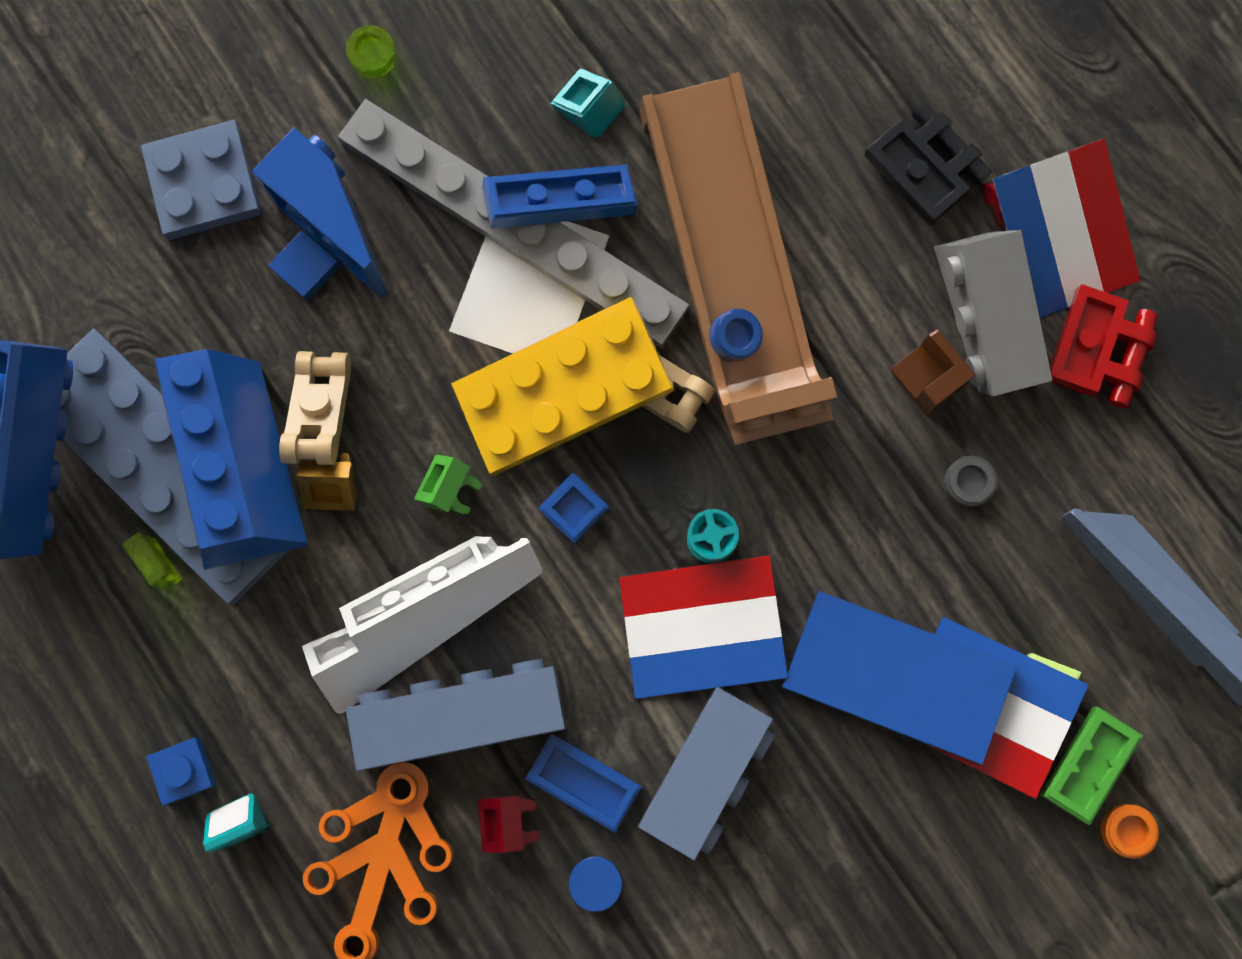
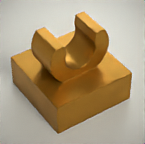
M342 453L340 462H336L335 465H318L316 459L300 461L297 479L304 509L355 511L358 495L348 453Z

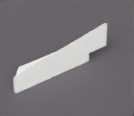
M475 536L340 607L339 609L346 628L302 646L311 676L334 711L338 714L344 713L346 707L354 706L359 702V695L374 692L541 575L543 570L527 538H521L518 542L506 547L497 546L491 537Z

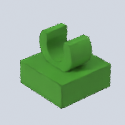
M435 455L414 500L432 509L444 512L451 510L461 514H468L471 508L461 504L457 494L464 485L471 489L480 490L482 484L477 478L467 475L471 466L454 457Z

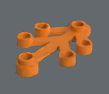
M400 762L390 765L379 776L375 793L344 810L329 811L320 819L319 832L321 836L328 842L336 843L347 839L351 835L354 826L384 812L378 834L328 862L319 861L311 864L303 874L305 889L311 894L322 895L331 891L336 886L338 880L369 863L352 921L343 927L335 938L334 951L338 959H373L378 953L380 937L373 925L389 871H391L406 900L404 913L411 923L415 925L427 924L438 912L436 897L431 892L426 891L399 839L405 818L422 845L420 862L426 870L440 872L446 869L453 860L454 852L452 846L446 840L441 839L424 807L429 794L427 776L422 769L412 763ZM401 778L407 780L411 786V792L405 799L397 798L393 792L394 783ZM333 816H339L344 820L345 830L340 836H334L328 829V822ZM433 845L441 846L446 852V859L441 865H434L428 859V850ZM317 868L325 869L329 875V882L325 888H319L313 883L312 874ZM416 898H424L430 903L431 910L427 917H418L413 912L412 904ZM350 936H358L362 939L364 950L361 955H352L348 952L346 942Z

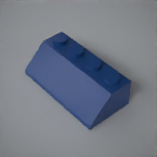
M0 340V559L41 555L43 541H50L52 537L54 514L53 511L47 510L49 492L57 490L60 480V462L54 460L56 440L62 441L64 439L67 426V413L64 410H60L62 391L70 389L73 379V361L67 360L68 350Z
M209 349L155 359L159 385L203 569L206 570L306 547L307 539L287 464H283L280 461V437L260 362Z

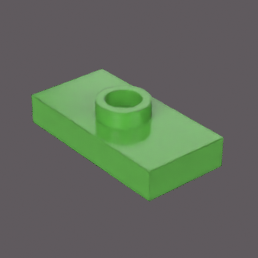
M1092 707L1040 793V796L1084 825L1090 826L1143 735L1101 708Z

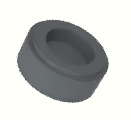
M964 456L956 460L946 470L943 478L944 491L947 497L957 506L963 508L979 507L987 502L995 493L997 475L992 465L985 459L978 456Z

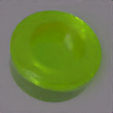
M374 25L363 26L356 29L347 40V57L352 68L360 75L379 77L393 67L396 60V49L391 36L383 28Z

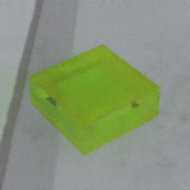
M138 532L122 544L150 586L168 590L183 579L154 538Z

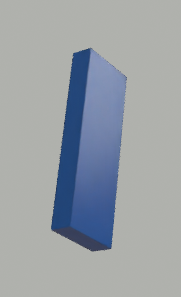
M627 164L483 177L482 190L491 229L635 215L638 207Z

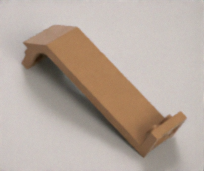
M733 73L726 78L654 96L652 94L642 96L640 117L644 132L649 131L717 399L734 444L738 445L832 421L833 416L829 400L837 398L832 377L821 379L814 365L740 73ZM732 309H744L751 312L759 320L763 331L762 343L756 353L740 361H729L720 357L712 348L709 336L714 320Z

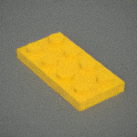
M632 297L451 383L488 472L494 476L675 391Z

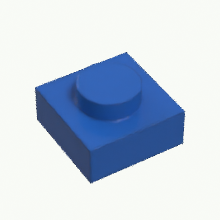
M194 737L146 756L162 806L170 805L217 786L201 737Z

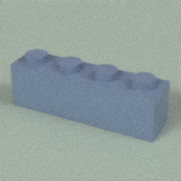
M537 659L513 664V674L493 678L492 669L461 675V685L442 688L441 680L439 679L410 685L411 695L391 698L390 690L359 695L360 705L346 707L356 771L567 730L556 668L554 666L544 668L543 660Z

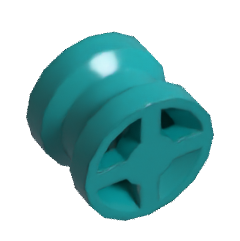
M707 509L698 513L691 521L687 533V546L691 555L705 564L726 561L733 554L739 540V528L735 520L727 512L719 509Z

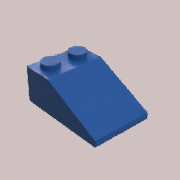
M293 127L252 170V173L275 207L382 299L388 290L352 198L342 181V178L346 175L345 172L333 160L336 155L323 140L314 134L308 140Z

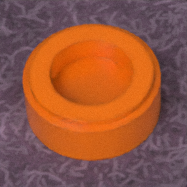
M1131 804L1114 806L1106 812L1101 822L1102 840L1106 847L1118 856L1131 859L1144 857L1155 848L1158 842L1159 829L1153 815L1143 807Z

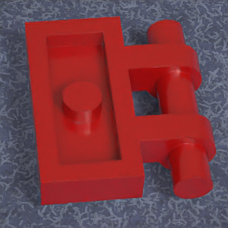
M1081 284L1075 290L1050 364L1053 380L1050 382L1093 397L1099 393L1102 381L1104 380L1113 386L1108 401L1109 404L1118 408H1128L1133 392L1140 390L1144 378L1140 370L1146 352L1153 350L1158 335L1154 328L1159 315L1151 310L1140 309L1135 323L1123 319L1129 300ZM1116 339L1123 341L1127 345L1121 364L1110 361Z

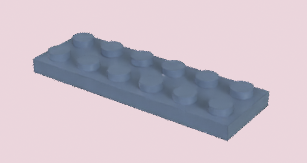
M93 328L67 353V360L73 361V379L70 389L62 391L60 410H64L67 413V426L63 441L228 605L234 606L287 551L206 570L203 569L162 393L101 333Z

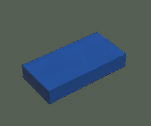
M554 734L550 735L525 778L527 781L616 833L642 787Z

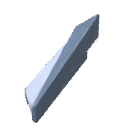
M1076 508L1065 513L1060 518L1187 659L1195 667L1203 666L1239 706H1242V638L1237 635L1240 633L1238 629L1133 515L1086 512Z

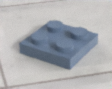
M235 119L141 145L161 231L168 241L262 215L241 130Z

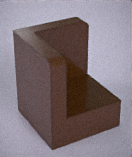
M937 329L928 334L920 346L896 363L891 369V374L926 416L963 389L975 376V373Z

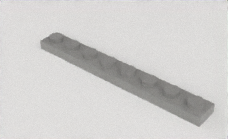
M365 99L338 135V139L343 146L602 311L632 297L654 345L661 350L688 312V303L561 222L491 229L482 190L483 177L488 176L369 100Z

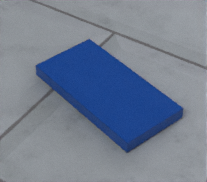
M818 591L788 670V678H785L782 688L982 765L1017 665Z

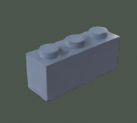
M719 687L715 688L638 824V828L692 860H695L700 850L708 855L723 830V826L716 821L725 804L734 808L749 783V780L742 776L752 757L761 761L775 736L773 732L767 730L773 719Z

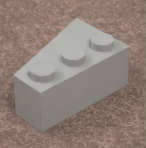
M1021 230L987 232L933 246L954 311L956 325L967 353L966 364L975 373V376L970 381L972 386H977L980 393L996 396L1053 381Z

